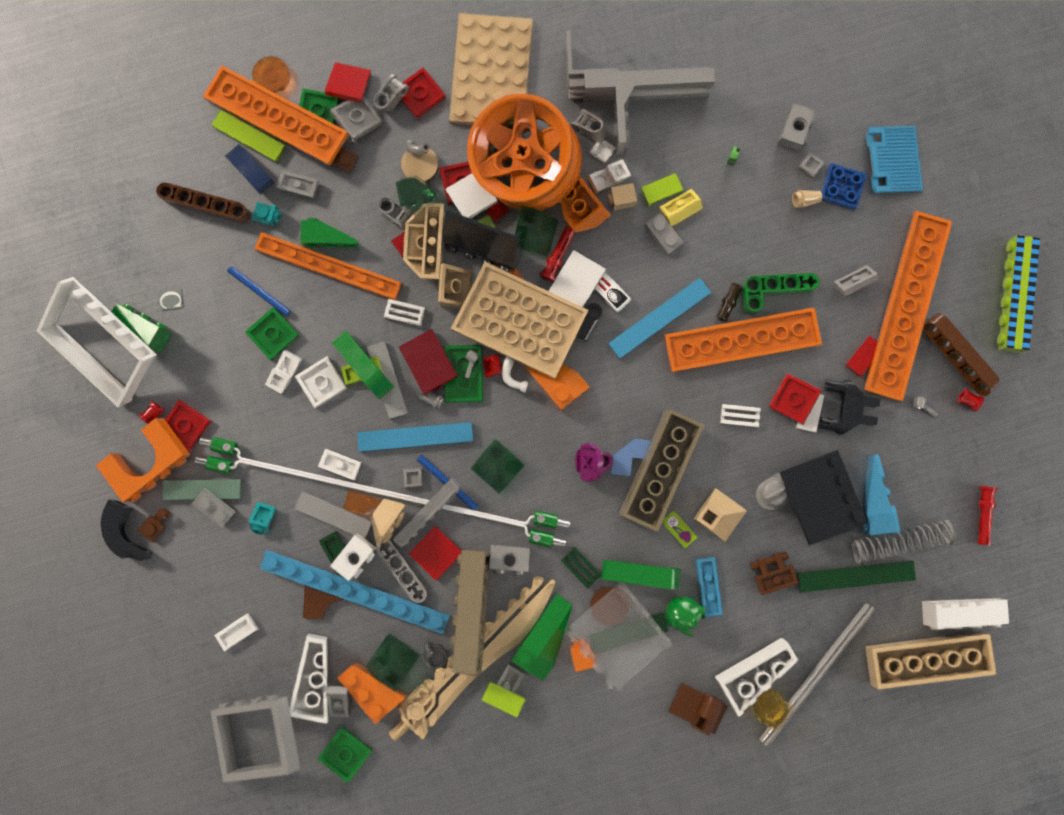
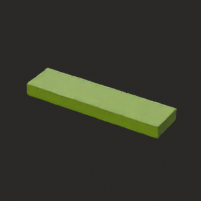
M223 110L219 111L211 124L213 128L276 163L286 148L284 144Z

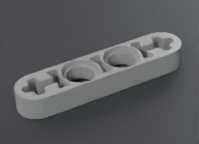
M388 541L390 545L388 550L390 552L394 550L396 554L391 555L388 559L385 557L389 555L387 551H381L376 546L377 553L410 599L415 603L425 601L428 596L426 587L393 541ZM398 557L401 559L402 564L399 568H394L391 565L392 558ZM404 573H410L413 576L410 584L403 582L402 576ZM416 581L419 584L415 586L418 591L423 590L424 592L422 594V599H420L419 597H414L416 592L413 588L410 591L408 589V587L414 585Z

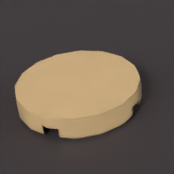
M431 149L421 156L406 151L401 160V169L405 177L411 182L426 183L437 174L438 158Z

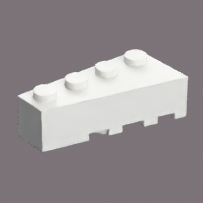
M1006 599L922 601L923 625L931 627V630H943L944 628L963 629V627L982 628L985 625H989L991 628H1000L1002 624H1009L1008 603Z
M308 633L291 700L290 715L291 717L327 724L329 719L326 696L328 687V637Z
M780 638L718 674L715 678L731 707L740 717L749 705L754 704L757 701L756 698L764 691H767L771 684L777 678L784 675L798 659L789 643Z

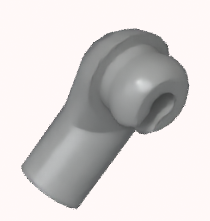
M408 140L406 142L407 146L405 148L408 153L421 156L430 150V146L427 143L416 146L415 140Z

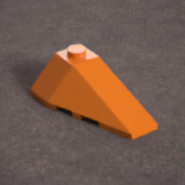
M579 176L570 194L559 202L562 206L564 219L575 233L596 228L611 216L581 176Z
M562 364L556 379L523 365L560 411L590 388L578 372L565 364Z

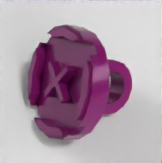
M593 443L582 444L575 456L576 470L580 472L582 480L586 482L597 481L603 471L611 468L613 463L612 456L608 452L600 451L597 445Z

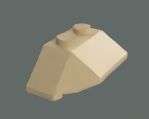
M424 203L405 222L403 261L420 279L440 280L444 246V204Z

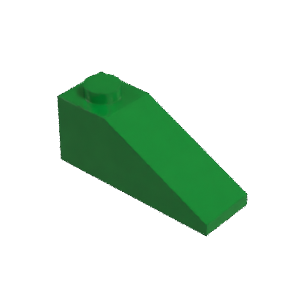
M317 218L301 220L300 243L304 247L360 248L358 240L322 221H318Z

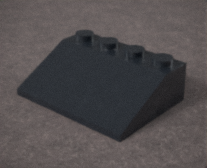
M446 210L443 243L448 251L453 253L461 252L464 254V257L471 260L477 258L481 260L482 264L484 262L491 265L495 264L499 266V269L508 273L515 271L523 253L520 237Z
M838 450L825 453L779 472L808 545H813L868 523Z

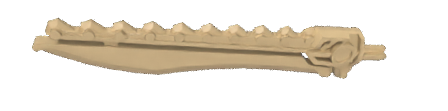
M533 577L531 589L527 587L522 588L519 600L511 599L509 600L507 611H497L495 623L490 621L485 623L484 643L518 608L521 609L508 625L483 649L482 672L506 652L520 644L529 633L549 600L555 585L554 579L550 580L526 604L525 601L544 582L542 577ZM448 657L446 669L442 667L437 668L434 680H424L398 705L401 721L388 732L390 737L396 742L411 729L421 739H424L428 733V726H433L460 693L479 674L460 673L439 695L438 706L427 718L426 715L436 704L437 692L455 674L452 673V668L449 666L450 657Z

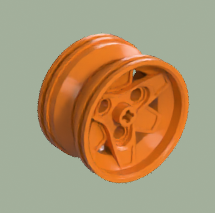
M522 93L497 99L479 114L469 133L467 157L472 174L487 192L513 209L536 212L551 208L567 197L578 181L582 168V149L579 139L562 113L544 98ZM536 119L547 123L550 127L538 131ZM514 121L513 130L505 127ZM531 131V136L528 139H524L525 132ZM492 144L498 150V152L494 153L493 155H491ZM560 145V155L557 163L550 154ZM512 159V165L506 168V161ZM545 161V167L538 169V163ZM510 175L511 187L503 184L497 177ZM535 176L547 179L540 185L531 188Z

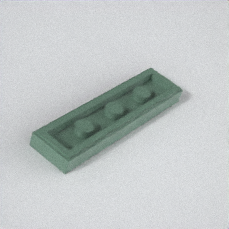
M242 479L163 481V500L196 499L204 488L208 489L219 499H242Z

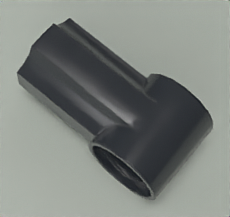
M597 303L589 304L586 309L596 308L599 315L591 317L587 313L576 336L586 342L602 315V308Z

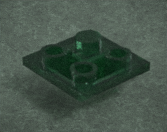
M415 175L396 181L401 207L406 206V209L418 206L417 204L421 201H424L425 204L434 202L439 195V188Z
M521 206L515 236L520 237L522 250L549 257L558 220L541 210Z
M495 439L481 454L471 469L500 494L525 465Z
M388 633L366 667L380 682L396 692L421 655Z

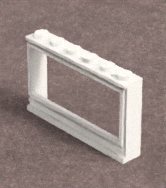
M74 277L58 282L36 330L118 408L133 400L132 397L152 360L157 356L154 351ZM69 296L139 360L125 387L57 324Z

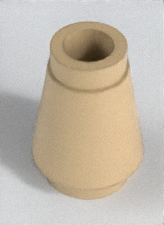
M798 190L792 195V203L795 208L798 207L799 209L822 201L821 191Z

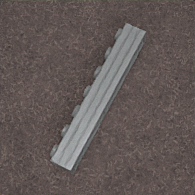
M451 477L394 537L393 541L401 548L407 546L411 542L410 539L418 535V530L420 528L423 529L427 525L426 522L428 520L431 521L435 517L434 513L436 511L440 512L443 508L442 505L452 499V494L456 495L459 492L460 484Z

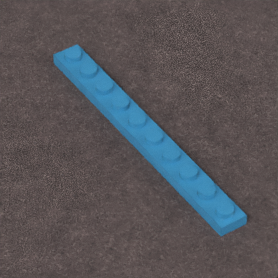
M266 550L259 568L440 634L444 633L450 617L449 614L354 580L348 581L343 576L270 550Z

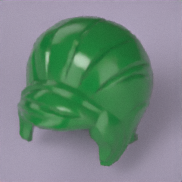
M678 596L668 603L665 617L672 628L684 635L693 637L694 634L689 632L688 629H694L700 618L705 619L706 615L704 612L706 607L699 605L690 597Z

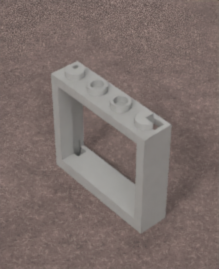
M275 694L266 697L265 700L262 697L250 699V702H246V699L235 701L233 705L230 702L218 704L219 708L211 711L223 782L289 775L300 769L287 696L277 697ZM271 708L281 763L237 768L228 714Z

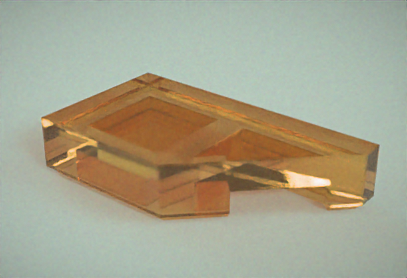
M348 490L343 509L363 514L378 506L382 500Z

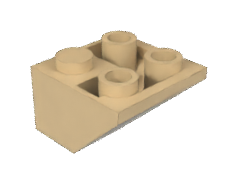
M715 488L693 520L725 542L747 510Z
M383 499L372 514L371 521L376 546L379 548L383 543H388L393 535V528L397 529L403 521L405 515L403 512L404 504Z

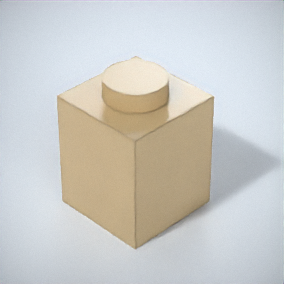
M633 183L611 187L610 194H607L608 203L613 206V211L636 206L637 198Z

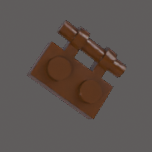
M777 552L772 554L773 556L759 558L756 559V562L750 563L752 571L759 569L761 574L754 576L761 596L798 584L793 566L791 564L784 566L783 561L789 559L787 552ZM776 564L778 569L767 571L766 566Z

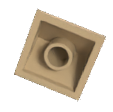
M444 263L441 264L438 296L440 307H462L471 290L472 271Z

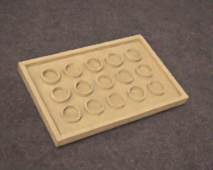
M459 13L450 123L473 125L479 114L497 99L512 94H527L533 19ZM514 121L507 124L505 127L513 128Z
M484 262L451 327V331L556 379L588 310Z

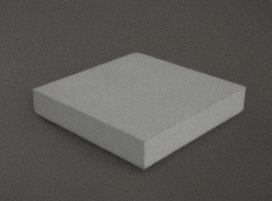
M363 97L362 103L347 100L330 109L331 115L339 126L348 132V138L351 142L383 124V121L365 97Z

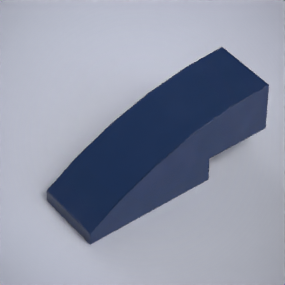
M240 144L225 155L260 195L274 184L269 175Z

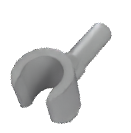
M472 350L465 357V359L470 361L465 375L466 378H470L472 368L478 360V354Z
M915 397L913 403L915 408L927 411L934 417L938 416L937 412L925 405L926 398Z

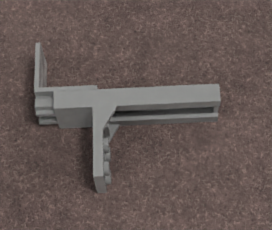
M570 30L566 31L569 100L583 99V102L613 101L616 155H623L625 148H628L630 133L627 130L629 117L626 109L631 100L709 96L710 88L715 83L714 67L619 72L618 68L572 70Z

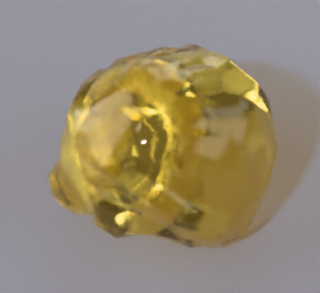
M771 687L757 697V701L752 705L757 720L770 727H777L783 723L790 711V706L782 694L775 692Z

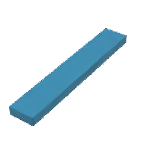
M701 278L697 279L609 342L608 345L619 359L711 294V291Z
M472 422L357 432L359 452L474 442Z

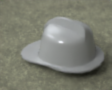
M780 473L763 481L756 490L757 502L767 510H776L791 502Z

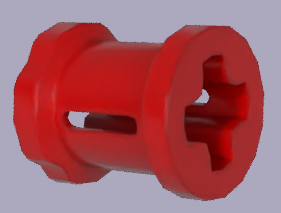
M965 388L957 399V403L967 405L973 412L978 411L984 402L983 396L978 397L971 393L968 388Z
M152 400L149 402L150 405L147 409L138 415L147 424L157 418L160 413L165 412L159 404Z

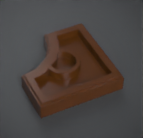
M305 585L303 618L323 619L325 611L332 603L344 599Z

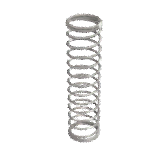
M944 520L943 522L939 521L937 525L935 523H931L929 526L924 524L922 528L916 526L915 529L910 527L907 531L902 529L900 533L896 532L899 534L902 552L904 554L907 553L906 544L901 535L902 531L906 532V540L910 552H914V544L908 533L910 529L914 531V542L917 550H922L921 541L916 532L917 528L921 529L923 546L925 549H929L928 537L923 530L925 526L928 527L930 543L932 547L936 548L937 542L930 528L931 525L936 526V537L940 546H944V539L947 544L953 545L955 543V531L952 524L948 520ZM939 523H942V525H941L942 532H941L940 528L938 527V524H939ZM945 523L948 524V526H949V528H950V531H951V535H950L949 529L947 528V526L945 525ZM937 529H938L939 532H940V535H941V538H942V544L940 543ZM930 531L933 535L935 546L932 543ZM886 533L885 536L879 534L878 537L872 535L870 539L864 537L863 541L859 538L853 539L851 547L856 562L862 564L864 558L869 562V553L864 544L865 539L869 540L872 558L876 561L877 554L872 543L873 537L877 539L879 555L884 559V550L879 541L880 536L884 537L885 550L891 558L892 551L886 538L887 534L892 536V547L894 553L898 556L899 547L894 538V533ZM923 533H924L925 538H926V541H927V547H926V545H925V543H924ZM908 536L912 544V550L909 545ZM916 536H917L918 541H919L920 549L918 548V545H917V542H916ZM901 539H902L903 544H904L905 552H904V550H903V548H902ZM886 542H887L888 547H889L890 555H889L888 550H887ZM857 547L859 550L860 560L857 553Z

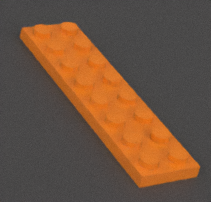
M221 65L202 96L205 100L328 166L332 164L349 135L342 128Z
M815 307L664 335L671 373L822 345Z

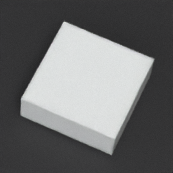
M603 140L595 144L590 151V155L605 164L616 150V147Z

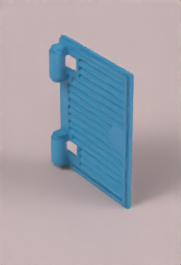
M868 127L866 142L871 156L873 173L871 185L873 193L922 192L923 185L916 127ZM875 134H880L881 142H874ZM879 178L886 179V186L879 185Z

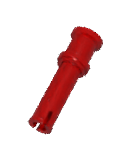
M564 227L551 257L546 259L547 263L543 272L539 273V276L548 282L554 283V277L558 269L562 267L561 260L575 234L571 227Z
M979 486L981 496L980 502H978L980 520L977 544L991 545L993 509L996 507L995 491L998 490V487Z

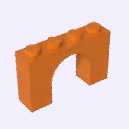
M155 418L141 429L153 446L156 454L155 464L147 474L141 476L133 472L120 453L109 454L96 465L122 502L133 503L142 497L141 493L154 488L159 479L168 477L172 473L171 470L173 468L183 465L187 461L186 458L190 456V453L164 418Z

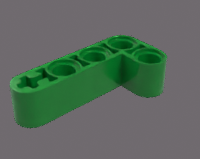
M814 273L751 276L742 285L743 309L745 313L754 315L763 308V296L811 293L819 286V277ZM787 280L793 283V288H789L786 285ZM808 280V283H812V286L803 283H805ZM767 282H773L775 289L768 288ZM748 283H754L756 290L749 289ZM749 301L756 302L757 309H752Z
M346 330L331 342L364 384L379 399L394 388L393 384Z
M603 559L601 576L603 580L667 589L680 588L681 569Z

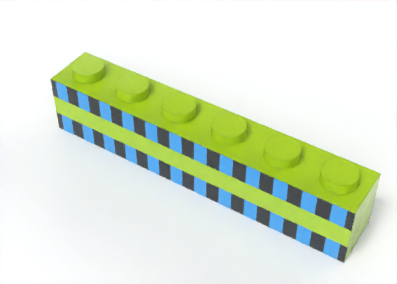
M1017 235L1007 243L1006 251L1008 252V257L1004 265L1006 277L1002 285L1004 296L1001 299V307L1003 308L1002 315L999 318L1001 328L1000 334L997 337L998 350L1016 353L1030 351L1040 238Z

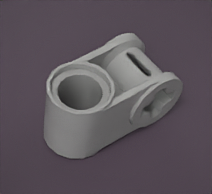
M391 74L374 96V105L386 112L394 110L399 101L408 92L409 86L401 83L395 74ZM387 98V103L383 106V100Z
M582 109L576 121L570 124L577 133L585 135L596 142H601L607 137L608 132L603 120L585 109Z
M383 197L378 201V209L381 215L400 229L405 230V222L414 213L390 197ZM385 204L392 205L389 211L382 210V207Z

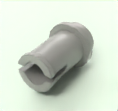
M432 392L427 394L428 397L419 395V400L432 405L434 409H440L445 400L442 398V395L438 396Z

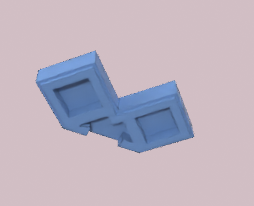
M634 439L613 455L611 474L630 477L632 458L643 459L651 441Z

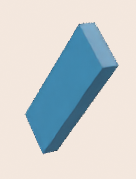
M697 558L695 562L701 606L706 607L704 612L706 617L721 616L723 611L716 558Z

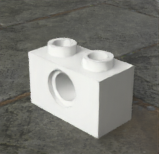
M356 534L335 559L331 567L348 581L353 579V577L357 579L363 572L361 567L364 563H369L376 555L373 553L376 547L360 534ZM352 553H356L359 556L358 563L352 562Z

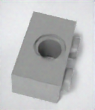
M793 103L788 111L777 144L799 151L802 146H806L809 135H807L808 129L813 127L815 118H813L815 110ZM794 125H798L801 131H797Z
M491 545L489 569H494L493 573L505 574V570L513 571L514 575H524V572L529 571L530 547ZM507 555L515 557V563L511 566L504 562V558Z

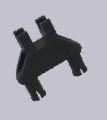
M826 379L824 385L828 386L824 387V391L840 393L842 395L839 418L836 420L821 417L819 429L832 430L838 435H843L859 424L877 425L878 417L863 415L864 406L879 407L880 399L865 396L850 380L838 382Z

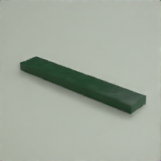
M910 560L797 573L799 592L803 593L916 580L914 561Z

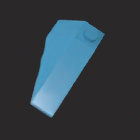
M878 454L868 456L862 510L868 523L861 526V530L865 535L900 532L895 506H890L889 503L890 490L883 484L885 474Z

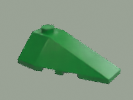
M556 594L516 650L511 661L526 672L544 681L555 665L572 604Z

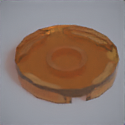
M267 56L257 61L254 65L252 78L258 85L276 93L284 90L289 84L290 72L283 60L278 57Z

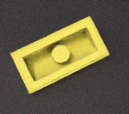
M690 189L659 208L668 223L674 226L700 211L703 206L699 196Z

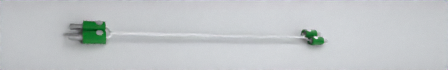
M213 437L212 440L200 438L199 444L210 446L211 451L234 456L237 451L239 460L235 462L234 466L232 460L219 457L195 458V463L206 465V470L228 475L232 469L237 467L238 463H243L423 505L430 501L242 458L237 448V442ZM442 505V509L524 527L525 534L530 537L529 543L548 548H551L552 544L561 547L566 546L565 540L554 538L552 533L535 529L531 530V534L528 533L526 524L532 518H534L533 524L552 529H556V525L569 528L570 522L558 519L559 515L536 510L535 516H530L526 522L453 505Z

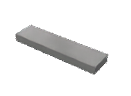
M383 341L368 346L369 357L379 358L382 373L394 386L392 390L383 396L389 419L408 414L386 342Z
M302 491L294 508L350 534H360L365 539L372 526L371 520L305 491Z

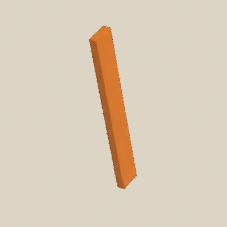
M263 232L260 233L254 248L255 251L391 300H397L402 287V282Z

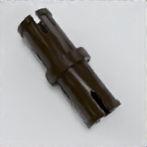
M731 283L728 293L722 299L723 303L716 318L723 322L728 321L729 315L733 307H736L737 298L743 289L741 285Z

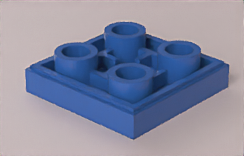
M830 163L821 191L822 201L856 210L867 174Z

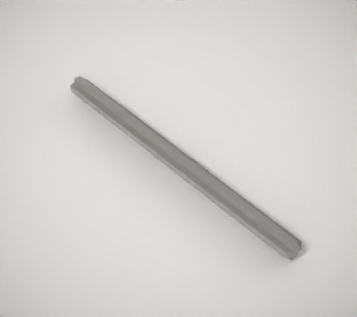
M864 604L761 735L759 740L765 746H769L874 613L875 609L871 605Z

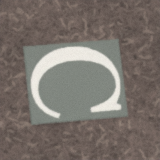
M181 289L158 292L160 310L183 308Z

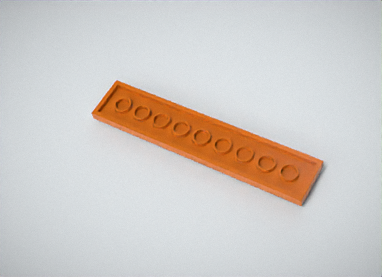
M920 211L913 213L863 391L898 402L903 401L953 221Z

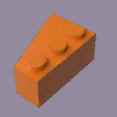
M355 662L338 677V680L344 687L348 688V692L374 724L380 721L408 695V693L396 688L392 683L380 678L376 673L358 662Z

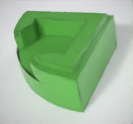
M733 146L727 164H735L739 156L740 147Z

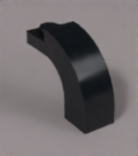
M108 499L101 516V532L108 548L122 559L129 557L137 561L150 559L153 552L131 541L126 532V522L133 507L116 499Z

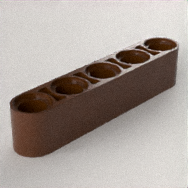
M167 182L160 183L156 188L157 195L164 202L174 206L244 224L250 219V211L240 202ZM171 190L170 195L165 197V193ZM189 195L188 200L183 202V197ZM207 200L206 205L201 207V202ZM221 205H225L224 210L218 211ZM243 210L241 216H236L237 211Z
M937 313L924 324L923 329L926 335L979 395L988 396L998 386L1000 380L997 374L944 314Z

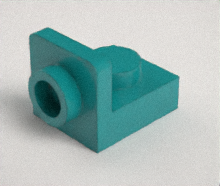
M257 202L252 220L275 228L276 223L280 220L281 212L276 205L272 204L270 206Z
M257 502L248 521L250 530L258 535H268L270 532L269 526L275 515L276 507Z

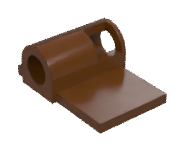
M681 682L668 712L690 722L693 728L706 735H710V733L715 735L728 705L706 692L704 694Z

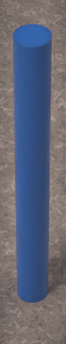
M233 266L227 269L229 274L287 317L290 314L291 310Z
M423 455L419 456L417 461L441 483L445 485L449 481V478ZM461 489L456 494L470 509L475 510L479 506Z

